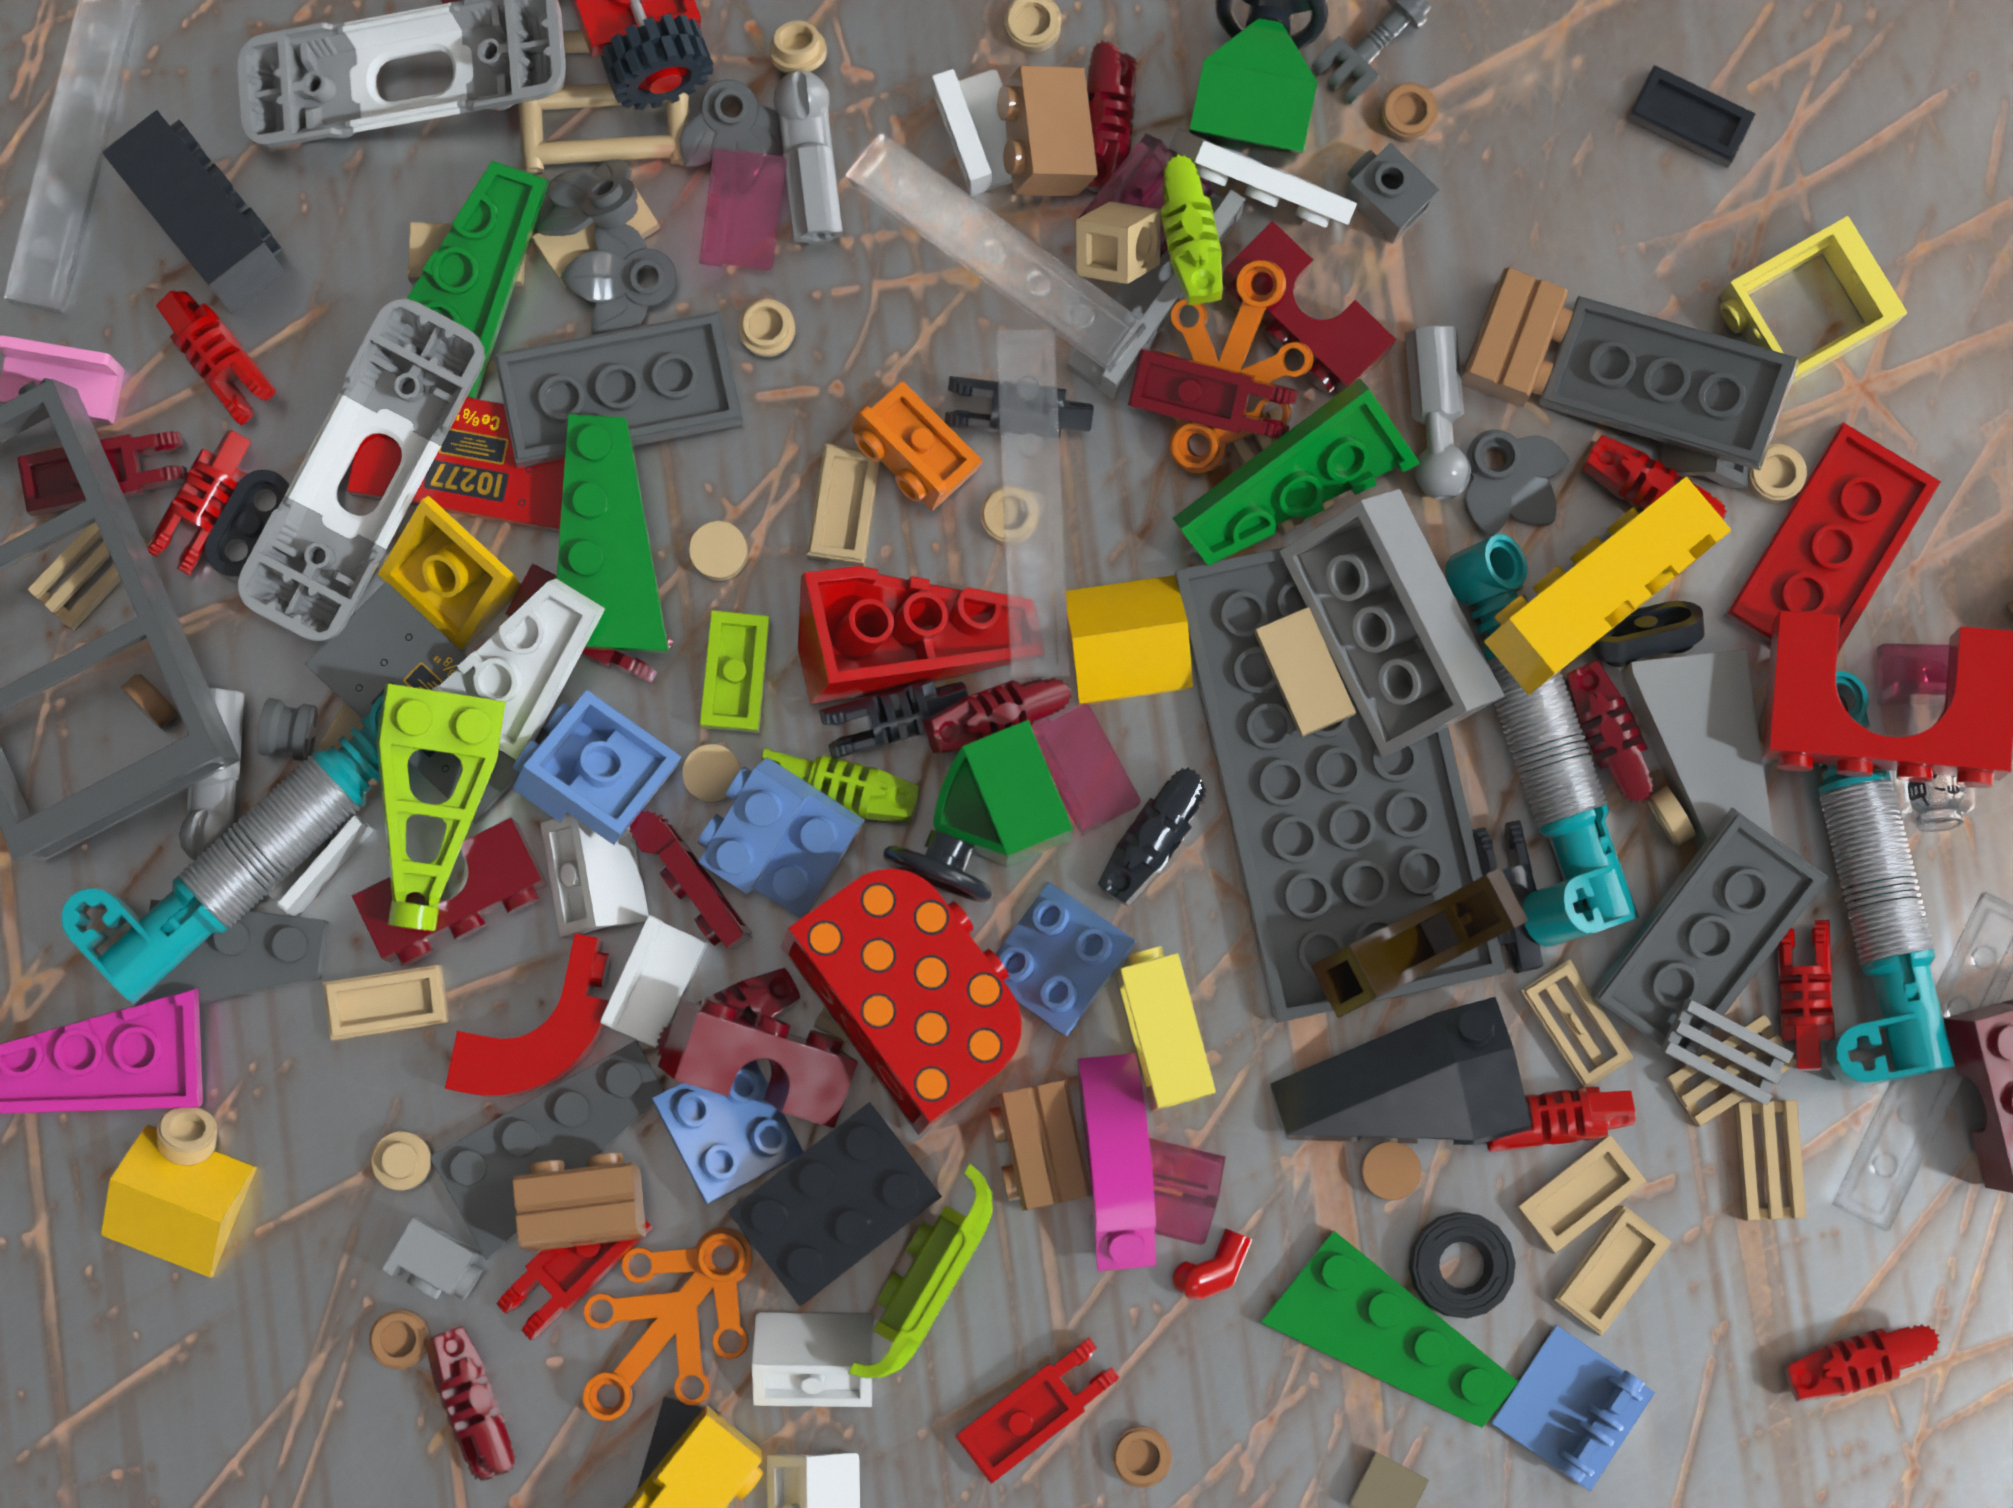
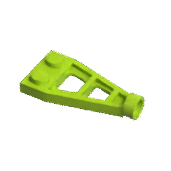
M385 684L377 736V752L392 892L389 925L436 931L439 911L438 904L498 758L506 701ZM423 749L451 753L460 760L462 766L461 774L451 797L445 802L426 804L413 796L409 786L408 760L415 751ZM415 814L439 817L445 822L446 828L439 854L435 860L429 863L415 862L406 853V823L408 818ZM418 892L424 896L425 905L405 902V898L409 893Z

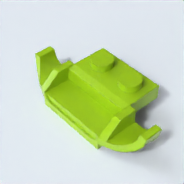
M969 1164L964 1172V1175L971 1180L975 1189V1200L968 1215L965 1216L945 1205L934 1226L923 1220L906 1249V1252L915 1256L904 1277L893 1272L875 1302L884 1307L885 1310L873 1331L893 1343L888 1353L882 1360L874 1364L854 1362L848 1373L861 1378L886 1377L902 1369L922 1343L980 1243L993 1213L992 1192L984 1176L973 1165Z

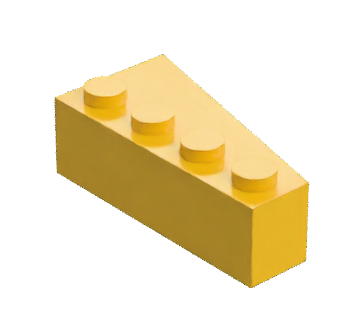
M1687 476L1640 514L1633 507L1606 529L1611 534V537L1604 543L1596 536L1570 557L1575 566L1567 573L1560 565L1549 572L1532 587L1538 594L1532 601L1528 603L1520 595L1494 617L1501 626L1484 642L1528 695H1531L1732 531Z
M706 1405L622 1508H726L734 1496L740 1500L745 1498L761 1478L763 1471L757 1466L762 1461V1449Z

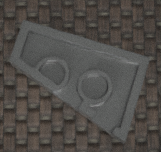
M151 899L149 911L161 900ZM254 911L245 912V916H241V920H236V924H232V928H229L224 934H211L135 1005L194 988L199 989V1004L226 997L246 993L252 994L320 980L329 922L305 917Z

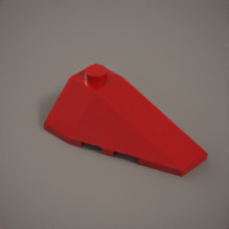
M863 566L804 572L801 575L798 654L809 703L814 704L864 697L929 679L937 681L1041 658L1045 655V650L1033 600L970 587L958 590L929 584V579L914 576L907 580L878 574V569Z

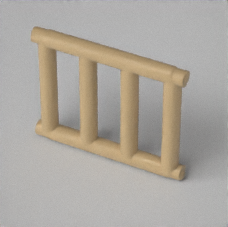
M581 30L563 31L565 54L589 53ZM610 83L567 85L551 96L519 103L523 171L530 174L540 173L544 171L543 165L653 158H670L672 164L684 165L680 151V138L684 126L690 121L689 95L686 93L680 94V100L672 104L670 99L662 101V103H666L668 135L543 142L542 110L622 105L617 102Z

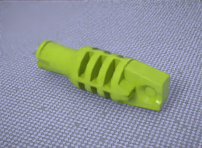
M767 747L763 751L762 760L768 757L863 819L911 824L920 794L919 786L878 768L851 763L843 759H833L827 755L817 756L815 761L773 751Z

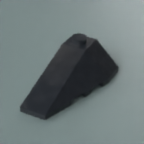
M1496 997L1437 1012L1270 1084L1287 1140L1357 1142L1362 1137L1398 1138V1143L1418 1144V1139L1454 1140V1145H1477L1531 1130V1122L1515 1050Z

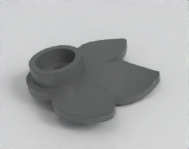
M729 79L713 84L703 96L701 113L691 119L684 126L681 133L680 151L684 166L696 167L712 161L715 170L729 187L739 194L745 193L758 177L764 157L784 160L779 114L776 110L758 105L752 90L740 81ZM732 98L738 102L740 114L737 117H727L722 113L720 103L723 99Z
M620 160L602 161L592 172L580 169L571 170L559 174L550 180L546 195L550 202L555 205V208L538 225L537 230L539 234L545 236H565L578 233L593 222H596L597 226L601 229H614L630 221L638 210V204L636 202L637 190L632 181H630L632 172L629 166Z
M596 224L595 243L598 250L576 257L564 269L561 278L574 293L588 301L596 302L591 320V332L597 335L638 327L642 323L649 306L661 304L672 295L677 282L675 266L664 253L647 248L639 232L630 225L624 224L614 229H601ZM646 266L654 267L659 275L658 282L651 288L641 287L637 281L639 270Z
M1488 430L1476 436L1470 443L1466 453L1471 466V476L1473 477L1466 493V503L1476 525L1487 535L1494 536L1504 526L1509 515L1514 520L1529 525L1552 524L1556 519V498L1548 478L1556 475L1569 463V459L1563 450L1552 440L1539 435L1516 439L1513 435L1503 430ZM1491 450L1499 452L1504 459L1503 467L1499 469L1490 468L1485 463V453Z

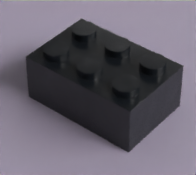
M156 110L101 152L231 314L286 272L275 258L283 250L253 209L251 207L246 209L248 206L236 192L237 190L219 167L209 159L200 144L179 119L172 125H169L158 110Z
M869 1102L727 1212L798 1306L801 1307L942 1198V1195Z

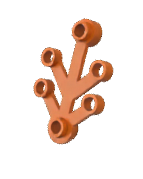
M1265 260L1253 261L1244 266L1237 278V291L1243 302L1220 359L1205 326L1208 320L1206 306L1203 303L1192 305L1199 314L1198 322L1193 327L1185 326L1180 319L1182 308L1188 305L1185 299L1178 301L1172 308L1171 322L1178 331L1183 333L1195 361L1255 375L1254 380L1269 383L1284 376H1302L1313 365V354L1310 348L1301 342H1291L1283 345L1276 355L1242 369L1266 307L1277 303L1284 295L1286 289L1285 275L1282 269L1273 262ZM1262 272L1269 274L1273 279V288L1267 295L1259 294L1254 288V280ZM1292 348L1300 350L1304 355V365L1298 371L1291 370L1285 363V355ZM1164 352L1167 354L1182 357L1175 352ZM1266 398L1261 399L1257 403L1255 410L1246 413V415L1264 418V407L1271 401ZM1278 404L1283 412L1280 421L1287 425L1292 415L1290 404ZM1174 417L1177 426L1171 433L1169 449L1173 460L1180 468L1190 473H1205L1213 470L1222 462L1228 444L1254 433L1244 430L1240 433H1234ZM1196 433L1204 435L1208 440L1209 447L1204 455H1197L1190 448V440Z
M715 1228L706 1232L699 1239L695 1248L653 1252L648 1248L639 1247L625 1254L622 1260V1271L625 1277L634 1283L648 1282L656 1274L695 1273L679 1292L615 1298L610 1294L600 1293L587 1300L583 1310L584 1318L595 1329H607L621 1321L657 1318L613 1372L600 1373L588 1381L583 1392V1402L590 1415L602 1421H610L626 1413L633 1398L631 1387L674 1335H676L679 1376L674 1384L675 1395L680 1402L690 1406L698 1405L706 1400L711 1391V1382L709 1377L703 1372L697 1307L714 1288L719 1328L715 1331L712 1338L713 1348L720 1357L725 1359H735L741 1356L748 1347L749 1337L747 1331L741 1326L737 1283L747 1275L753 1259L751 1246L745 1236L731 1228ZM721 1245L728 1246L734 1253V1262L726 1269L717 1267L712 1260L714 1250ZM636 1254H644L651 1261V1269L643 1277L635 1276L630 1270V1260ZM598 1300H606L613 1308L611 1319L605 1323L596 1321L592 1316V1306ZM732 1329L740 1334L742 1342L736 1352H727L722 1349L719 1340L725 1330ZM687 1376H696L702 1381L704 1388L701 1396L692 1399L684 1395L682 1382ZM605 1384L616 1386L620 1392L619 1402L613 1407H607L599 1400V1390Z

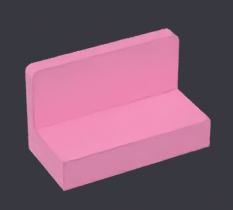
M0 335V352L5 356L0 376V405L18 397L19 389L27 383L34 381L35 385L38 386L44 378H49L78 390L91 421L114 425L125 369L110 354Z

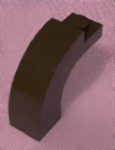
M1498 868L1401 920L1311 965V968L1337 1018H1340L1527 922L1528 919L1501 868Z

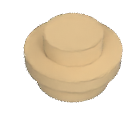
M791 21L783 24L775 32L770 44L772 63L776 68L785 73L799 70L813 71L823 63L827 54L824 37L812 24L805 21Z
M762 299L751 303L744 309L739 318L738 332L743 345L750 352L758 356L771 357L784 352L790 346L795 336V321L792 313L784 304L772 299Z
M405 1131L393 1132L383 1137L376 1145L372 1154V1169L376 1178L384 1186L393 1190H410L420 1185L428 1176L432 1165L430 1159L431 1152L426 1142L418 1135Z

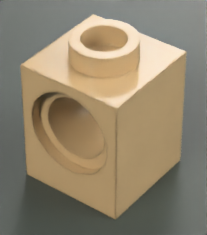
M1108 202L1076 219V276L1128 284L1160 265L1161 209Z

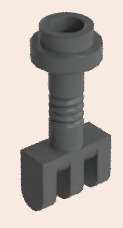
M1388 0L1392 9L1379 21L1378 25H1375L1374 29H1371L1370 33H1367L1366 37L1362 38L1352 48L1338 36L1318 56L1311 67L1318 74H1321L1337 59L1342 65L1331 75L1327 82L1337 90L1353 75L1358 81L1347 90L1343 98L1350 105H1354L1379 80V74L1369 63L1408 24L1418 30L1427 22L1425 15L1431 10V7L1426 0Z

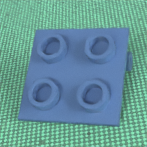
M1048 882L995 954L1009 974V978L1004 982L1015 996L1016 1001L1045 1020L1044 1022L1059 1034L1068 1036L1071 1030L1077 1027V1022L1091 1003L1099 997L1098 994L1102 988L1107 986L1108 980L1121 962L1130 955L1129 952L1137 941Z
M756 1060L750 1061L739 1070L729 1096L682 1083L651 1099L705 1204L726 1196L736 1188L804 1153L784 1114L764 1100L768 1083Z
M1555 1325L1491 1424L1588 1491H1591L1655 1392L1646 1387L1645 1383L1627 1370L1623 1371L1564 1329Z

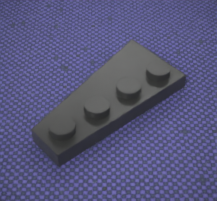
M635 1040L430 1156L432 1163L486 1260H490L517 1233V1211L513 1189L514 1176L528 1175L529 1164L543 1161H564L565 1170L587 1167L588 1157L599 1155L653 1105L651 1101L653 1097L665 1092L638 1041Z

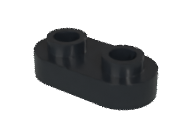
M256 470L244 476L236 486L210 531L205 543L206 558L212 568L223 577L239 580L240 573L272 512L279 507L290 486L280 474L271 470ZM267 493L275 494L276 504L274 508L269 511H260L258 501L261 496ZM237 543H245L248 547L246 557L240 561H232L229 556L230 549Z
M1669 601L1638 608L1591 645L1592 655L1610 666L1622 667L1640 658L1665 652L1671 654L1686 652L1696 643L1700 642L1705 635L1703 610L1699 605L1688 601Z

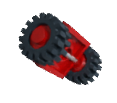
M570 0L592 58L601 55V61L618 103L622 104V107L630 108L634 105L635 110H644L648 104H651L652 109L662 107V101L670 99L671 104L680 100V94L686 93L691 95L697 91L695 85H704L709 80L707 75H712L714 70L712 65L714 64L700 30L702 18L695 0Z

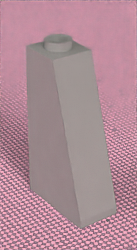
M1740 649L1635 661L1621 670L1622 682L1670 789L1695 830L1696 836L1693 837L1698 851L1731 807L1773 836L1747 650Z

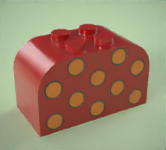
M881 869L859 877L788 927L781 948L910 1125L920 1135L983 1089L1005 1068L1013 1058L1020 1043L1022 1018L1015 996L1004 982L1009 978L1005 966L992 950L987 949L982 952L969 933L974 930V927L964 910L955 901L947 905L942 896L928 881L914 873L900 869Z

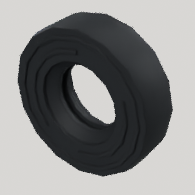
M1455 1212L1439 1216L1421 1229L1411 1247L1409 1272L1413 1287L1426 1305L1445 1316L1468 1319L1487 1314L1503 1302L1514 1282L1516 1261L1511 1242L1498 1225L1481 1215ZM1457 1242H1467L1477 1247L1485 1263L1484 1273L1480 1280L1472 1287L1464 1289L1455 1288L1448 1284L1443 1278L1439 1267L1440 1258L1444 1250Z

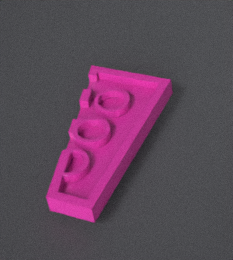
M198 988L0 1043V1114L193 1108L203 1104Z

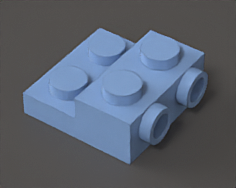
M586 690L573 707L565 702L559 706L544 729L549 735L541 745L532 740L521 752L512 769L519 773L512 789L558 822H561L569 813L605 840L615 845L675 770L682 756Z
M767 757L754 767L753 771L744 766L734 778L725 795L733 800L734 803L725 818L715 814L705 827L698 840V844L706 848L698 863L746 894L754 888L801 919L812 909L865 820Z

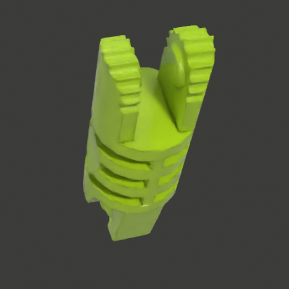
M1177 154V157H1171V161L1166 163V168H1164L1165 183L1162 184V193L1165 194L1163 198L1165 205L1162 206L1160 213L1169 256L1187 304L1210 303L1221 300L1223 291L1222 250L1210 199L1203 195L1200 176L1197 175L1198 169L1195 168L1196 164L1191 161V158Z

